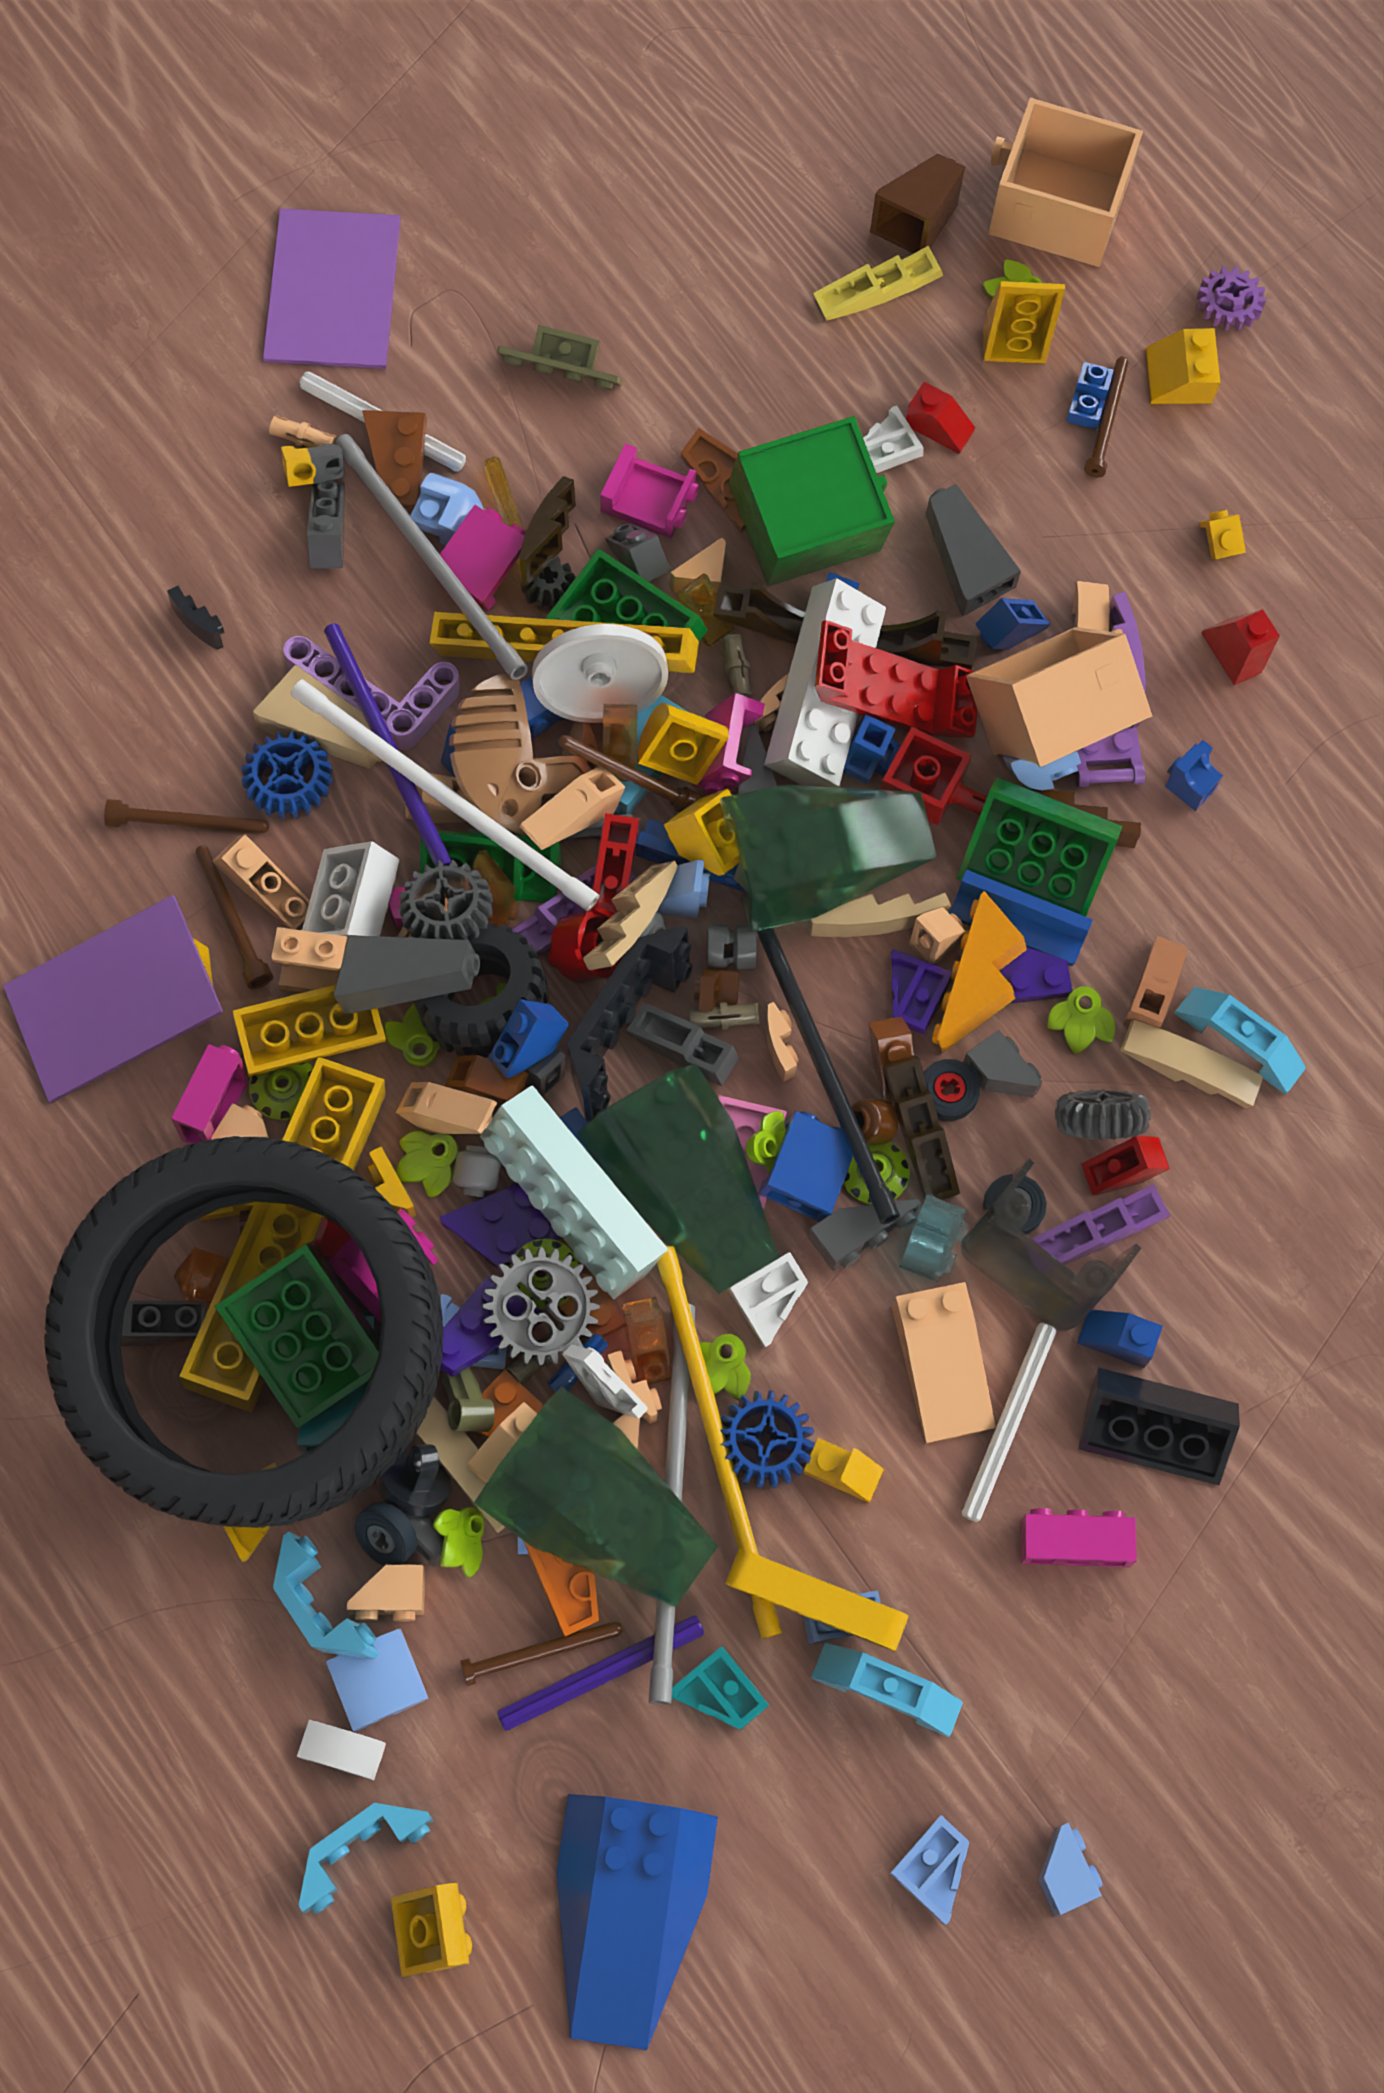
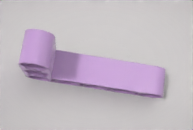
M294 636L286 641L283 651L288 671L297 665L361 711L355 696L345 695L351 688L335 657L304 636ZM299 654H304V655H306V656H305L304 658H302V659H295V658H294L296 655H299ZM439 662L433 665L400 703L365 679L378 708L384 710L381 714L399 750L413 748L460 694L458 670L449 662ZM324 672H330V673H332V674H331L330 676H328V677H320V676H319L320 674H322V673H324ZM441 680L451 681V683L447 685L438 684V682ZM428 703L431 705L425 709H420L417 707L419 704ZM399 727L410 728L407 732L403 733L396 731Z

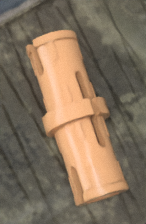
M279 415L273 417L269 428L270 435L295 442V445L300 448H304V446L312 448L324 444H335L337 440L336 435L311 428L309 423L302 422L300 424Z

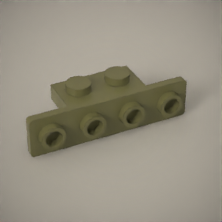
M538 325L531 354L501 346L497 348V353L504 357L503 362L521 367L522 362L533 364V370L541 373L552 374L553 370L565 372L564 378L577 382H582L583 377L595 380V386L609 390L613 389V385L621 387L623 382L619 376L594 370L601 343L597 339Z

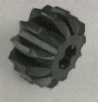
M557 556L528 586L521 583V591L526 594L528 604L536 602V607L539 611L545 605L549 606V609L552 610L576 579L574 573H571L569 563L561 564V560Z

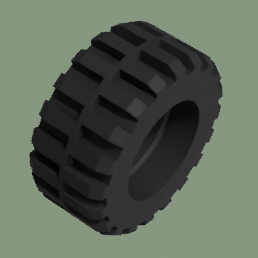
M488 922L487 929L479 928L480 934L478 938L472 936L467 938L475 954H478L480 959L479 972L474 977L485 974L503 976L509 979L503 991L494 999L475 1006H465L452 1002L451 1000L455 992L414 1000L415 1008L428 1036L434 1042H438L439 1046L447 1052H452L455 1049L458 1056L475 1054L487 1058L488 1053H491L520 999L545 1004L549 1000V992L546 986L547 981L533 945L528 944L527 938L520 932L513 933L512 928L501 924L496 928L491 922Z

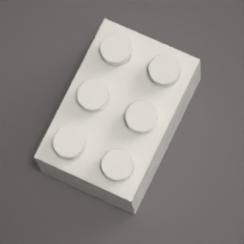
M372 841L324 849L302 930L347 936V940L349 935L380 936L400 859Z

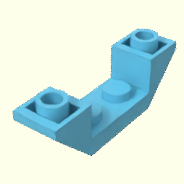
M1194 987L1174 1012L1176 1016L1201 1034L1209 1025L1264 1065L1259 1071L1263 1079L1285 1095L1306 1069L1305 1064L1284 1033L1230 994Z
M288 1531L283 1535L273 1589L310 1646L328 1654L375 1659L379 1655V1652L373 1645L376 1637L365 1623L358 1624L346 1618L333 1629L328 1619L321 1612H315L310 1604L314 1601L313 1596L302 1582L321 1568V1565L315 1558L318 1551L308 1537L303 1536L301 1538Z
M824 1643L811 1676L812 1679L845 1693L847 1690H850L916 1719L914 1723L948 1738L952 1733L963 1701L931 1681L866 1653L829 1643Z
M373 1803L309 1850L298 1905L302 1912L307 1914L313 1910L316 1915L335 1901L331 1895L336 1893L338 1889L322 1866L324 1862L328 1860L330 1865H333L350 1852L347 1847L359 1837L364 1842L382 1829L379 1823L384 1819L402 1844L407 1840L414 1844L431 1831L428 1825L434 1820L430 1814L421 1810Z

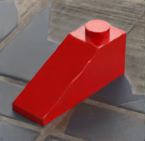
M605 813L593 891L600 896L591 910L606 909L614 914L617 912L611 899L630 883L639 830V818Z

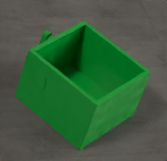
M855 416L739 451L737 454L729 486L767 587L882 550L895 523L884 494L887 480L885 475L877 476Z

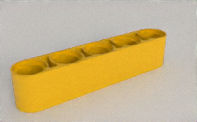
M739 1548L725 1581V1584L892 1651L897 1650L909 1617L903 1612Z

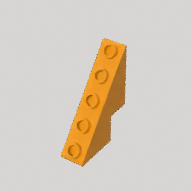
M985 891L981 893L979 900L975 899L972 903L970 919H973L970 931L965 930L966 932L963 933L961 940V950H964L961 961H955L951 975V980L954 981L952 991L946 992L943 999L942 1012H945L942 1024L937 1023L933 1032L932 1042L939 1044L942 1053L1015 999L1013 987L1000 973V970L1027 950L1025 939Z

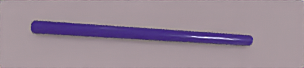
M336 623L328 625L324 629V633L370 730L398 750L340 626ZM387 764L435 867H437L439 860L444 866H449L452 861L416 785Z

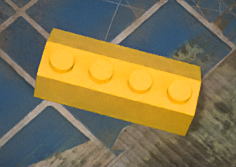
M335 984L233 1010L249 1077L318 1059V1057L323 1058L385 1042L386 1038L378 1008L356 1013H344L334 997Z

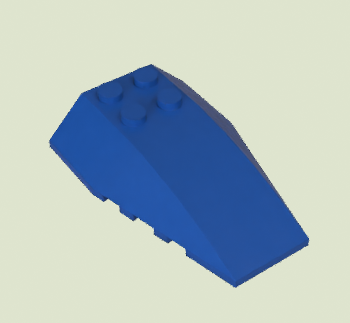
M568 1794L556 1873L570 2038L644 2050L648 2049L708 1894L718 1816L684 1808L619 1798Z

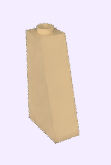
M297 665L285 675L253 711L256 727L262 731L276 735L279 731L282 733L283 738H288L290 732L293 731L297 739L306 734L309 743L317 741L320 744V750H325L327 754L371 769L377 761H383L320 714L314 713L291 696L294 686L303 679L323 693L329 701L370 730L363 713Z

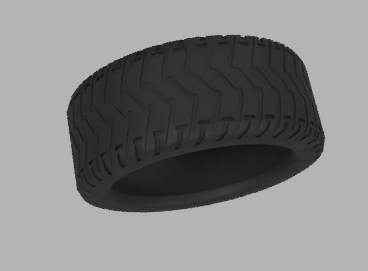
M233 1136L203 1140L186 1145L183 1148L171 1150L155 1160L146 1162L131 1172L129 1176L122 1178L105 1196L98 1200L86 1215V1218L80 1222L70 1239L69 1245L64 1249L57 1267V1273L53 1277L49 1303L46 1307L44 1344L46 1360L48 1361L46 1365L51 1388L54 1390L53 1396L61 1416L65 1418V1425L76 1443L81 1445V1451L95 1467L100 1468V1472L116 1486L122 1487L126 1494L142 1503H147L149 1507L169 1515H175L180 1519L227 1527L263 1528L266 1526L292 1524L297 1520L309 1519L321 1515L324 1511L334 1509L370 1487L375 1479H379L395 1463L396 1458L400 1457L413 1440V1435L416 1434L427 1414V1408L430 1406L435 1393L443 1358L444 1326L442 1323L441 1299L438 1294L434 1274L420 1243L402 1217L372 1184L345 1164L309 1147L267 1137ZM252 1202L294 1205L327 1217L347 1231L361 1248L376 1281L382 1317L378 1359L363 1397L343 1425L315 1449L275 1468L243 1474L212 1472L189 1463L164 1445L140 1416L125 1382L120 1347L125 1308L139 1274L155 1252L188 1223L220 1208Z

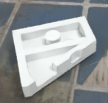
M897 405L889 410V416L881 424L876 423L869 430L868 435L863 437L876 473L923 456L924 447Z
M789 1252L728 1289L763 1348L771 1344L773 1337L789 1315L808 1281Z
M571 1344L562 1354L597 1405L637 1419L648 1410L647 1406L604 1363L602 1356L593 1348L588 1347L586 1349Z

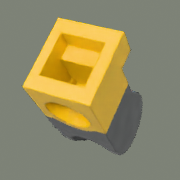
M324 444L302 449H295L294 446L281 447L283 471L288 487L322 483L339 479L345 475L341 446Z

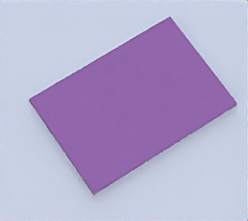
M280 208L263 354L264 362L374 369L387 368L401 221L400 215Z
M174 895L3 985L42 1087L50 1103L65 1097L224 1013Z

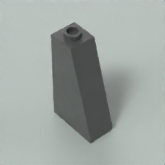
M957 484L947 489L940 488L936 490L929 498L926 517L959 611L965 616L1016 588L1021 570Z
M349 935L334 997L344 1013H356L471 989L473 977L479 972L480 959L478 954H475L469 940Z

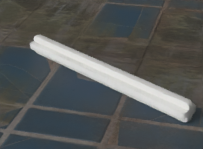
M306 371L299 381L301 389L363 422L365 421L362 410L383 411L309 371ZM427 434L425 435L424 455L454 471L459 472L466 463L465 454Z
M1039 1323L962 1510V1516L971 1521L978 1522L983 1515L1056 1334V1329L1046 1323Z

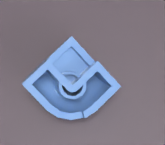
M429 473L421 484V494L410 517L420 530L439 536L440 543L447 545L472 507L477 505L483 509V506L475 491L470 487L439 474Z
M1077 751L1042 767H1038L1037 763L1006 755L1003 756L1012 776L1027 787L1037 790L1053 789L1052 781L1078 771L1076 765L1081 764Z

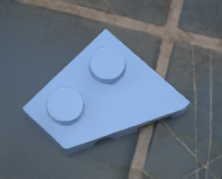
M940 1815L889 1873L944 1926L951 1919V1910L956 1891L959 1887L961 1870L966 1858L969 1841Z

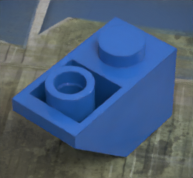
M520 999L489 1058L505 1077L512 1078L553 1054L569 1023L551 1004Z

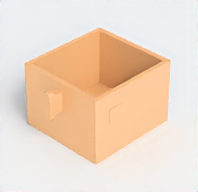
M1030 98L1014 143L1004 142L1005 138L997 136L990 164L995 166L1002 164L1006 165L999 183L989 235L1100 267L1130 179L1143 131Z
M1074 627L966 675L993 755L1002 754L1037 763L1038 767L1049 764L1152 717L1126 634H1123L1121 629L1108 632Z

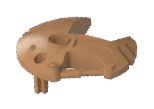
M499 674L475 686L469 693L476 694L472 698H465L459 704L457 710H462L460 716L453 718L451 728H456L455 734L449 737V746H454L455 751L450 754L451 765L457 783L469 803L513 835L528 836L520 828V824L541 808L542 800H551L576 778L599 766L565 749L561 756L533 759L531 733L520 680H513L509 675ZM574 721L569 736L598 750L590 724L583 721Z

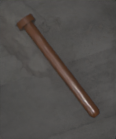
M1124 356L1116 360L1092 458L1087 459L1084 466L1085 473L1091 477L1099 478L1106 474L1107 463L1104 459L1128 367V360Z
M614 1621L471 1663L469 1658L461 1660L460 1663L466 1685L476 1684L475 1678L617 1637L623 1630L621 1623Z

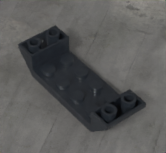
M679 926L639 937L624 954L569 1039L567 1046L572 1081L587 1122L593 1123L597 1115L604 1113L609 1105L611 1095L608 1093V1075H606L603 1057L608 1049L612 1050L617 1044L623 1025L630 1023L633 1019L636 1005L641 997L645 998L649 994L652 984L675 993L680 983H685L689 979L693 965L690 963L691 944H689L688 928Z

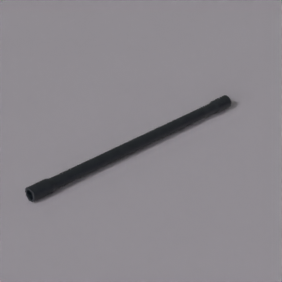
M747 893L741 899L751 925L756 926V932L867 1186L869 1198L878 1219L883 1225L892 1223L900 1217V1213L889 1188L882 1179L771 924V918L762 898L757 901Z

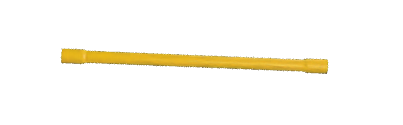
M669 1246L667 1247L668 1251L657 1262V1266L670 1302L736 1544L739 1549L759 1555L738 1479L733 1471V1461L725 1459L727 1454L730 1453L729 1447L720 1445L727 1441L726 1436L720 1431L723 1429V1425L683 1286V1276L675 1247ZM751 1595L753 1601L752 1608L761 1639L782 1634L775 1605Z

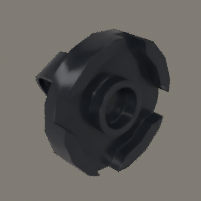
M433 1444L412 1446L409 1453H402L399 1458H396L395 1463L377 1479L378 1491L384 1501L388 1504H392L394 1501L397 1505L404 1507L403 1513L410 1516L425 1517L436 1514L440 1511L441 1506L446 1503L452 1489L450 1477L439 1464L438 1452Z

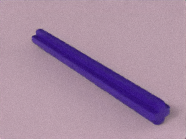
M691 1616L674 1625L673 1650L704 1635L703 1626L697 1616ZM655 1634L498 1710L497 1715L505 1731H509L652 1661Z

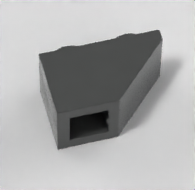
M629 523L617 527L614 530V534L606 538L609 547L619 562L649 582L671 571L656 534Z
M1000 1030L968 1051L963 1061L976 1073L980 1086L985 1091L1033 1097L1038 1093L1042 1084L1040 1080L1041 1075L1032 1063L1024 1061L1019 1055L1016 1043L1009 1036L1005 1037Z

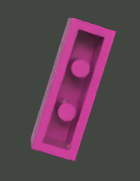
M1036 1508L1031 1509L1030 1514H1025L1020 1520L1021 1564L1131 1567L1137 1562L1136 1518L1125 1517V1512L1105 1511L1103 1516H1089L1087 1510L1076 1509L1066 1511V1515H1052L1051 1509Z

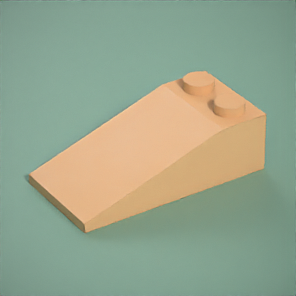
M963 1282L896 1296L892 1305V1311L925 1444L995 1430L996 1425L977 1328L966 1283Z

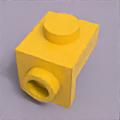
M1220 510L1208 513L1209 519L1199 521L1200 528H1206L1211 560L1246 553L1239 514L1228 515L1227 510Z

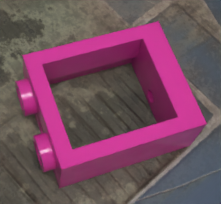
M208 1044L171 1117L181 1141L193 1144L203 1140H211L212 1135L232 1103L237 1105L249 1079L242 1059L236 1050L225 1045H220L217 1048Z

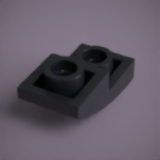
M179 585L167 590L171 607L182 623L196 637L217 650L223 648L220 635L225 633L218 616L214 615L211 617L205 606L197 609L191 595L184 596Z

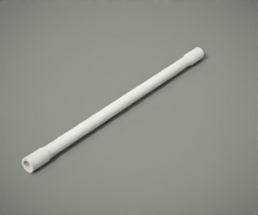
M302 679L294 686L291 692L292 697L314 713H318L556 886L566 897L585 911H590L596 904L600 896L577 878L568 875L329 701L323 693Z

